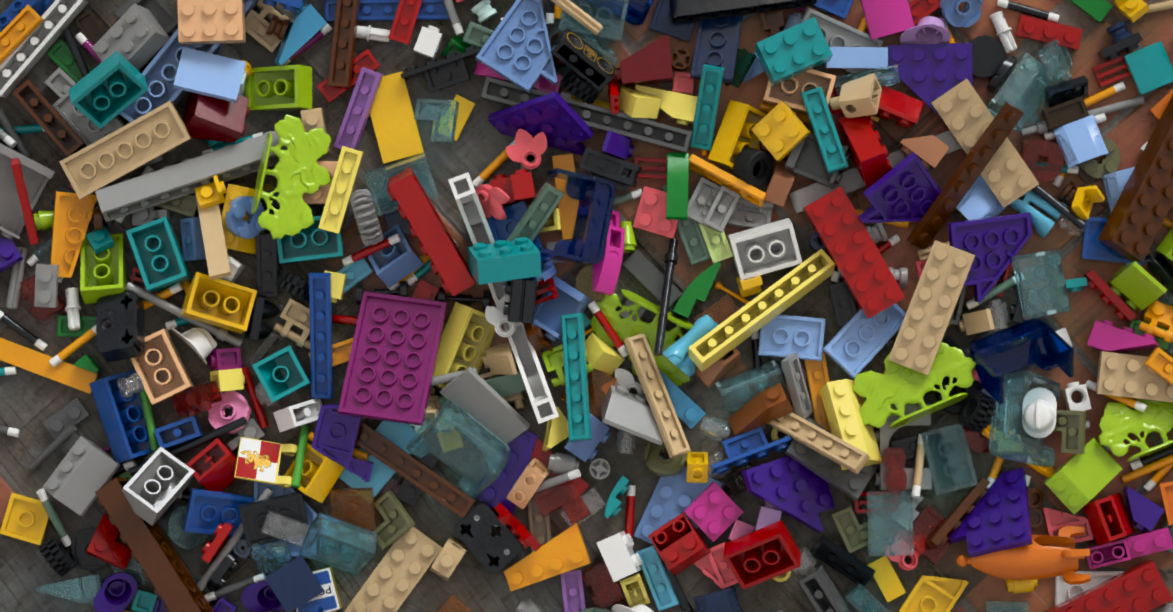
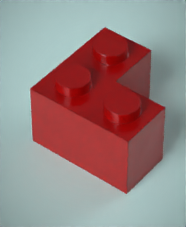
M526 169L515 170L514 174L510 175V177H506V174L493 176L494 180H490L492 187L500 188L510 197V200L502 204V206L522 201H531L536 197L531 171L527 172Z

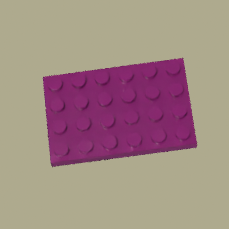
M363 292L338 408L339 414L423 426L448 306L446 302Z

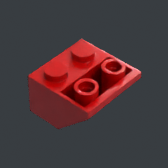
M884 86L876 117L885 121L892 119L897 121V126L908 129V127H913L917 123L923 102Z
M221 437L216 438L186 464L195 471L193 476L209 491L222 492L237 479L234 478L237 456Z
M1120 492L1090 502L1083 507L1097 546L1135 532Z
M684 512L648 535L668 570L675 575L711 552L698 530Z

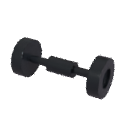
M407 281L401 282L400 290L374 289V291L368 292L389 295L401 294L403 297H408ZM356 283L357 305H361L363 299V283Z
M439 287L438 301L446 302V300H452L464 304L481 302L483 303V311H485L486 306H490L491 291L484 290L483 298H472V295H457L455 297L446 296L444 288Z

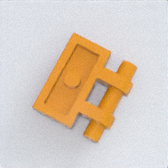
M1155 300L1149 305L1144 315V320L1150 322V324L1141 321L1139 330L1145 331L1152 336L1161 337L1165 342L1171 343L1173 342V306ZM1157 326H1161V327L1167 328L1168 331H1166V330H1164V329H1161V328H1158Z

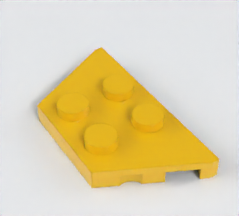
M921 575L898 611L950 612L969 582L961 579Z

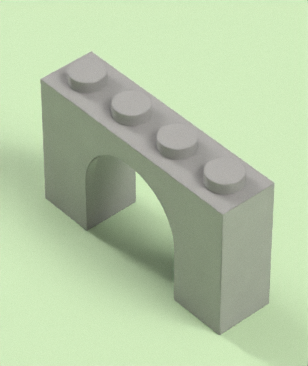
M891 404V408L897 410L896 406ZM906 404L904 414L905 416L920 410L921 407L919 404ZM894 414L888 416L884 426L874 430L883 461L878 466V473H875V485H879V490H912L914 468H904L898 465L889 453L890 438L896 430L901 428L889 429L891 423L900 419L898 415ZM931 414L904 426L931 425ZM923 468L921 490L932 489V468Z

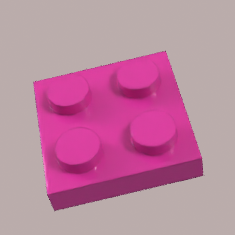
M714 481L683 511L712 542L743 513Z

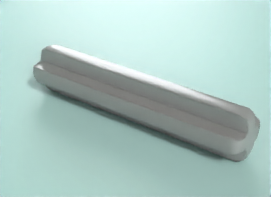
M17 247L23 260L12 266L6 307L10 309H17L19 305L28 251L25 247Z

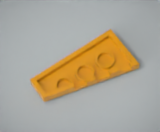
M55 191L50 264L59 265L58 277L72 278L97 202L96 194H90L83 199H79L76 193Z
M578 523L541 546L536 552H532L505 570L504 574L510 591L591 564Z

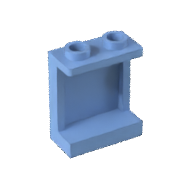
M553 275L552 278L558 298L536 305L533 324L535 327L539 326L545 330L544 335L555 342L556 339L562 341L561 315L583 313L591 299ZM552 292L544 293L542 298L552 295Z

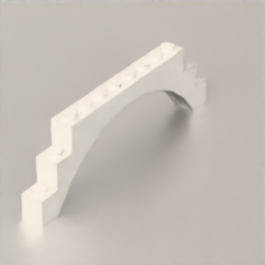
M469 172L448 179L473 246L476 243L493 244L495 240ZM502 282L488 283L497 306L498 301L504 295L509 296V294H505L506 287L502 285ZM503 323L505 331H507L509 329V325L507 323ZM524 325L518 326L513 335L508 337L538 424L559 417L537 353L527 339Z

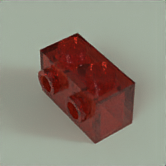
M215 380L195 386L171 397L178 417L186 414L187 417L198 415L201 412L212 409V404L222 401Z

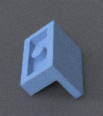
M199 217L180 219L184 261L206 260Z

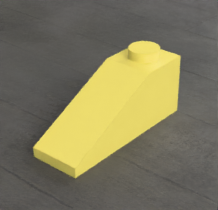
M641 85L635 86L637 91L661 97L662 101L659 110L670 119L676 120V124L688 126L689 123L693 124L697 96Z

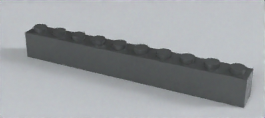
M486 76L481 99L511 107L549 93L535 89L528 93L513 83ZM562 97L593 130L605 133L609 130L634 141L679 153H687L692 135L691 131L643 118H631L629 115L621 112L612 114L610 109Z

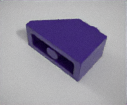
M608 130L601 153L626 161L627 157L631 158L635 146L631 145L632 139Z
M1125 486L1123 493L1129 518L1134 522L1133 526L1142 532L1145 529L1152 531L1165 510L1132 488Z

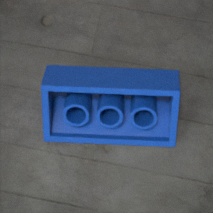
M136 370L122 372L90 383L89 385L114 460L122 463L152 453L139 389L143 388Z

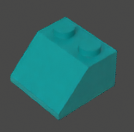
M290 345L252 365L272 403L311 384Z

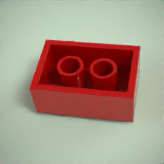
M843 116L839 118L845 145L849 146L848 152L851 153V158L868 189L892 169L887 158L889 157L885 145L881 146V137L877 130H873L874 124L870 116L853 118Z
M782 520L727 542L724 547L723 557L743 590L800 567L801 552Z

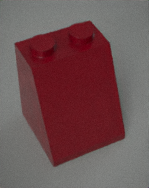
M668 35L659 38L621 61L619 68H616L617 83H621V86L634 87L636 85L672 82L673 71Z
M192 93L186 102L183 123L191 138L235 143L246 131L244 122L250 111V107H247L249 98L238 94L237 102L235 103Z

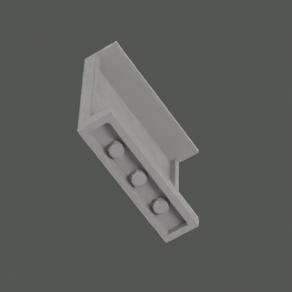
M0 143L1 235L12 240L14 237L20 239L21 236L19 235L25 225V220L11 167V159L18 158L20 160L32 210L49 178H52L55 171Z

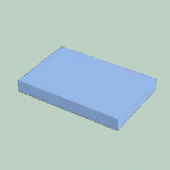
M183 47L173 88L236 103L246 62Z
M779 314L760 328L758 355L785 358L790 353H798L799 359L822 361L826 319Z

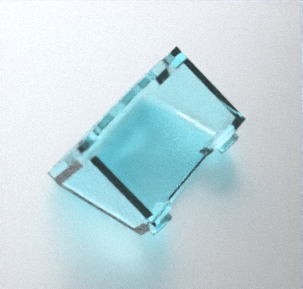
M1029 370L1006 373L997 377L993 398L996 401V410H993L995 414L991 417L989 440L991 455L1001 459L1042 467L1054 466L1055 452L1053 448L1046 445L1042 446L1043 438L1032 437L1024 430L1022 424V404L1025 395L1030 390L1039 387L1051 391L1057 402L1060 395V383Z
M452 401L445 402L406 447L409 452L420 458L431 452L461 476L458 483L459 489L473 499L500 476L511 455L510 448L505 442Z

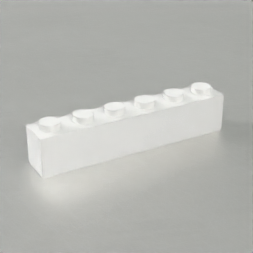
M55 0L41 16L44 21L0 65L1 97L6 99L59 38L62 31L88 4L86 0Z

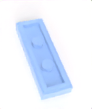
M829 47L833 56L830 61L824 63V68L888 69V47Z

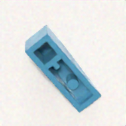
M311 4L303 6L302 11L296 10L295 15L290 18L274 61L276 66L283 65L327 24Z
M660 371L677 416L692 429L706 413Z

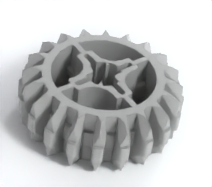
M367 188L355 190V192L351 193L350 202L362 242L365 246L378 244L383 241L384 237L370 191Z

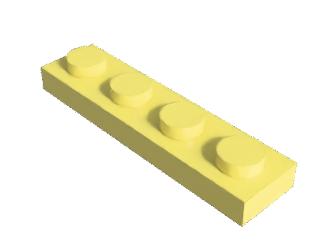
M342 146L319 223V229L340 234L364 152Z

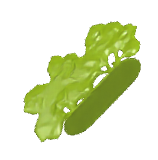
M287 114L284 120H279L278 123L274 124L275 132L279 137V144L272 147V133L268 132L251 205V214H254L260 199L263 198L266 202L267 210L260 214L258 223L261 228L270 231L273 239H281L284 235L294 236L302 229H306L314 224L312 211L304 202L302 196L304 193L314 194L319 190V186H326L332 182L327 168L317 163V160L322 155L327 154L331 142L329 134H326L322 127L311 129L307 133L300 118ZM282 146H286V147H287V150H280V149H281ZM270 152L279 157V162L273 170L267 169ZM265 174L275 176L277 179V187L270 193L262 190ZM276 192L280 193L277 197L273 196ZM270 198L277 200L280 205L279 209L271 205L273 201ZM270 209L274 211V215L269 213Z
M621 289V293L624 297L634 302L633 305L622 306L620 298L614 293L611 296L605 295L601 302H596L622 342L628 337L645 333L659 370L676 386H681L682 383L690 381V377L663 354L662 356L654 355L660 312L659 305L625 289ZM641 306L656 314L652 322L645 323L640 320L637 311ZM616 307H622L621 310L616 311ZM632 310V313L627 318L619 316L624 311L629 313ZM669 310L667 320L677 325L670 331H665L663 351L676 342L675 338L677 335L680 338L684 336L681 330L682 327L688 330L693 327L691 322ZM633 315H636V321L632 319ZM593 316L590 321L592 330L610 347H614L613 342L596 317ZM632 364L631 367L633 375H637L635 368Z
M942 342L929 375L888 360L889 353L884 361L885 373L880 374L870 370L857 374L852 390L859 396L866 397V401L859 410L864 425L870 424L873 427L881 428L884 426L888 416L894 414L898 415L900 419L891 423L889 429H895L966 398L968 394L965 392L951 397L949 393L954 386H959L960 388L972 386L974 381L972 370L976 363L972 358L965 357L961 349L950 347ZM947 376L949 377V386L946 385L944 390L942 382L944 377ZM956 377L957 382L953 384V378ZM934 385H939L940 389H936ZM929 391H937L941 393L942 400L926 406L923 397ZM907 403H917L921 407L920 410L905 416L904 414ZM891 404H894L897 410H893Z
M1136 399L1147 405L1143 413L1136 409L1132 410L1122 403L1108 402L1104 409V416L1099 424L1102 431L1099 436L1100 445L1109 447L1113 455L1118 457L1124 456L1128 452L1129 446L1141 448V452L1128 458L1127 462H1132L1173 445V440L1169 441L1167 433L1173 428V403ZM1142 431L1144 432L1143 438L1140 436ZM1158 432L1164 443L1149 448L1145 443V439L1149 433ZM1133 433L1137 435L1140 442H1138L1137 439L1134 441L1131 440L1128 437V434ZM1126 439L1130 444H1125L1123 440Z

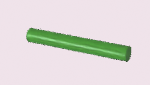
M141 388L139 393L153 452L159 449L154 433L156 427L150 399L145 389Z
M302 425L300 429L291 484L293 488H300L309 426Z

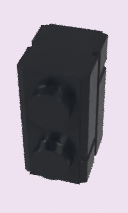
M536 277L506 281L505 294H509V300L504 302L503 315H507V321L533 323L537 290Z

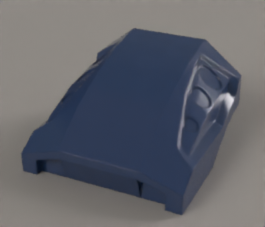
M735 586L719 590L718 592L708 593L707 595L693 597L697 612H742Z

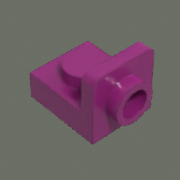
M240 347L213 350L208 355V365L211 367V371L242 368Z

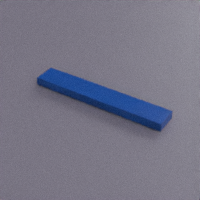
M325 0L326 22H335L337 0ZM360 0L358 22L394 21L400 0ZM423 0L417 21L450 20L444 1Z
M309 273L311 398L332 399L331 273Z

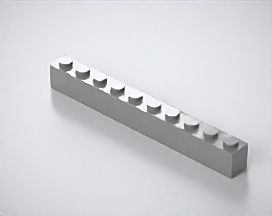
M268 131L272 133L271 146L274 147L279 144V137L275 131ZM268 132L255 138H247L243 142L234 145H226L222 149L213 152H206L195 158L185 159L175 165L164 166L162 169L154 172L143 173L141 176L133 179H125L121 183L112 186L102 187L100 190L95 191L105 221L108 222L194 193V188L214 182V175H217L219 182H227L257 172ZM282 146L280 150H287V147ZM273 152L269 154L267 168L275 166L279 162V157Z

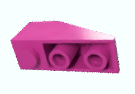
M1105 319L1102 322L1095 321L1087 343L1091 348L1113 353L1159 347V343L1154 340V336L1143 333L1142 336L1134 334V329L1123 326L1122 329L1114 327L1115 323Z

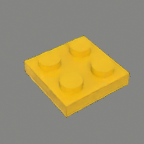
M785 101L778 103L751 129L777 161H781L810 134V131Z
M11 493L0 534L41 545L50 519L41 501L17 493Z

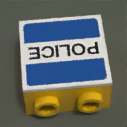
M332 566L312 571L324 592L298 607L296 612H338L337 610L341 609L342 606Z

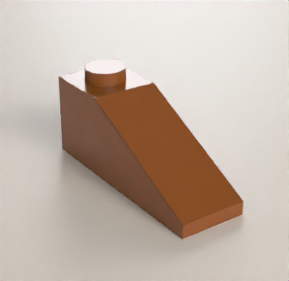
M778 383L760 391L730 416L728 420L734 435L738 436L794 410L787 393L781 383Z

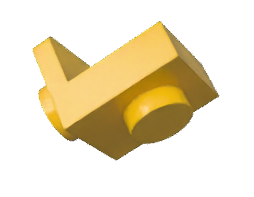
M1096 185L1078 187L1071 208L1079 218L1088 220L1093 203L1104 202L1105 197Z

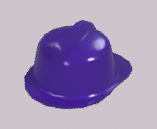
M116 573L108 576L94 598L93 607L95 612H123L137 592L138 585L136 579L127 573Z
M267 581L251 584L241 594L242 605L250 611L284 610Z

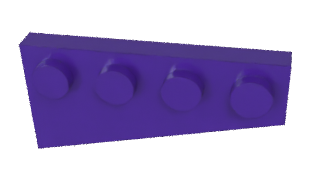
M527 429L509 442L475 497L492 508L502 503L514 514L516 505L507 499V495L529 464L538 435Z

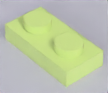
M699 224L713 264L733 257L724 230L720 233Z

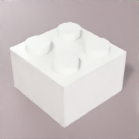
M625 531L597 542L613 582L642 570L640 567L643 564L641 557L638 553H634L631 547L634 545L633 539Z

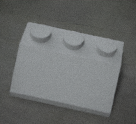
M610 385L600 406L602 422L662 445L663 439L646 396L639 393L636 395L632 394L622 386L615 387Z
M80 436L44 484L43 488L55 499L83 517L98 497L95 492L109 482L121 465L94 442Z
M160 446L122 488V492L135 514L153 526L187 488L195 471Z

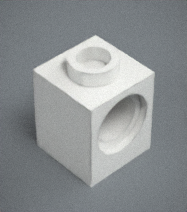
M428 25L427 28L422 26L413 49L414 52L430 59H435L443 38V34L439 33L440 29Z
M1079 381L1067 383V388L1062 389L1066 410L1085 411L1092 409L1086 384L1080 385ZM1074 391H1078L1081 394V399L1078 403H1074L1071 399Z

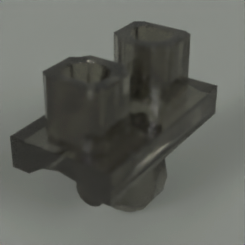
M751 463L723 478L725 483L722 485V488L728 496L732 494L735 496L747 490L741 471L752 468Z

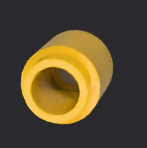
M1005 579L1007 592H1013V594L1034 592V587H1038L1037 580L1017 581Z

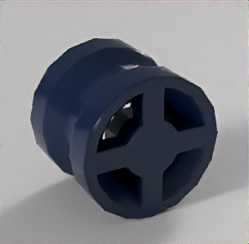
M1126 20L1106 29L1107 33L1112 36L1113 44L1132 36L1131 31H1128L1126 27Z
M816 231L812 233L809 237L811 249L814 251H819L821 248L823 251L826 250Z

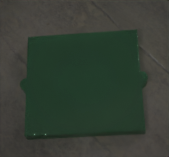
M738 48L733 84H724L739 88L757 56L748 52L745 48Z

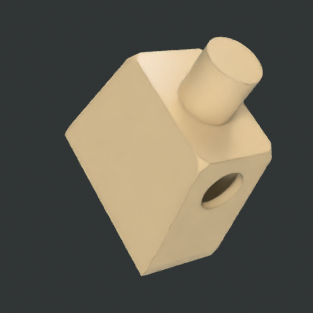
M875 73L844 83L841 87L840 96L830 98L832 110L842 109L847 118L877 114L882 88Z
M450 536L432 564L430 571L448 581L466 553L467 546Z

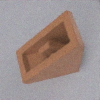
M777 162L766 190L765 200L781 208L785 204L796 175L786 171L785 165Z

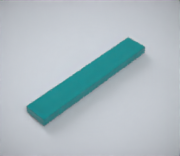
M583 313L561 315L569 441L592 440Z

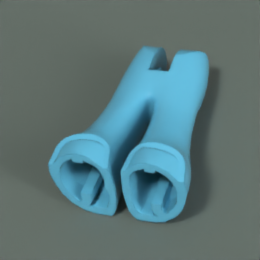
M1030 190L1022 195L1020 199H1016L1009 205L1019 213H1030L1031 224L1044 239L1055 224V221L1036 210L1029 203L1042 209L1055 221L1058 220L1061 213L1034 191Z
M708 315L698 318L693 327L683 337L665 349L662 354L687 376H692L695 373L696 365L688 357L689 347L719 324Z

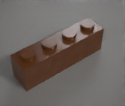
M29 79L12 92L67 157L87 147Z

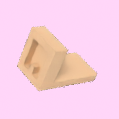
M534 458L527 465L507 495V499L521 509H524L551 471L547 470L548 467Z

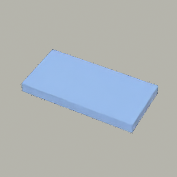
M895 303L873 317L866 319L861 309H859L822 350L854 379L901 328L906 313Z

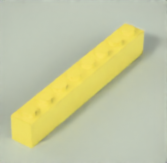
M821 248L689 347L688 357L703 372L833 275L835 263Z

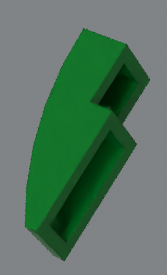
M667 152L666 219L687 220L689 153Z
M717 262L696 277L683 292L672 312L688 319L696 300L705 302L722 263Z

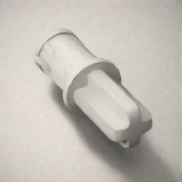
M998 11L990 15L989 17L997 31L996 36H999L1006 53L1015 51L1017 45L1011 34L1012 28L1008 27L1003 12Z
M357 25L356 38L366 39L367 42L370 40L390 41L388 39L390 30L373 28L371 25L368 27Z
M74 287L65 289V311L68 316V327L72 331L79 330V311L82 310L79 304V289Z

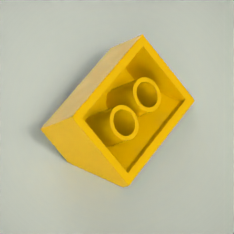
M730 100L708 159L733 170L734 161L743 149L753 148L762 150L764 144L751 129L767 114L748 104Z
M228 184L225 196L226 202H224L222 211L227 249L256 255V236L251 239L239 238L232 234L226 225V212H229L232 206L230 203L239 196L253 197L254 189ZM261 198L260 200H261L262 205L264 206V209H265V211H266V210H267L266 202L264 201L263 198ZM246 212L243 221H248L249 216Z
M196 272L186 293L180 316L241 334L247 331L257 290L222 279L210 280L209 275Z

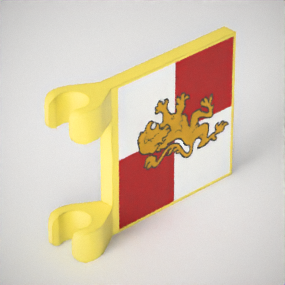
M240 437L234 478L267 483L289 489L292 484V477L278 476L281 453L290 457L295 456L297 445Z

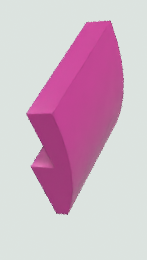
M860 0L871 40L891 36L892 34L904 32L906 29L915 27L908 0Z

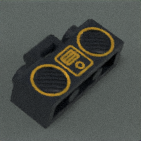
M566 28L555 39L551 53L597 91L600 92L613 79L616 67L569 28Z

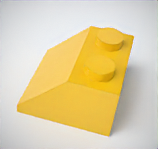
M307 443L300 488L297 489L323 503L345 467L313 449L311 444ZM296 457L284 476L293 478Z

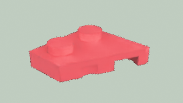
M726 541L709 548L711 552L694 563V565L702 570V573L711 578L721 589L739 583L723 557Z

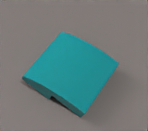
M1161 41L1123 57L1139 95L1173 82V67Z

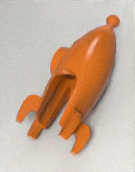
M1064 526L1059 530L1058 536L1032 535L1033 544L971 558L959 555L956 559V563L960 567L970 564L978 571L1006 580H1037L1062 576L1067 584L1077 585L1090 582L1091 579L1090 574L1075 573L1078 572V560H1085V556H1090V549H1075V538H1071L1072 536L1085 535V528L1080 526Z

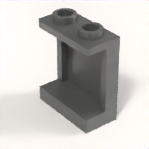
M128 0L115 12L121 18L135 3L149 9L169 37L178 28V17L162 0Z
M809 134L791 151L785 165L786 171L833 189L835 183H840L843 172H840V170L828 174L816 137L813 134ZM845 145L842 148L848 162L851 153L848 152L849 146Z

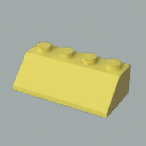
M455 302L441 336L433 377L466 370L469 367H476L479 374L483 364L482 356H486L485 349L490 347L496 332L495 327L486 320L485 313ZM449 382L443 383V384H438V385H435V386H438V387H440V388H443V387H444L445 385H447Z
M842 379L826 382L819 391L831 433L867 453L870 458L864 466L882 463L873 426L870 424L864 425L859 413L865 398L852 390L855 381ZM841 466L842 470H847V468Z

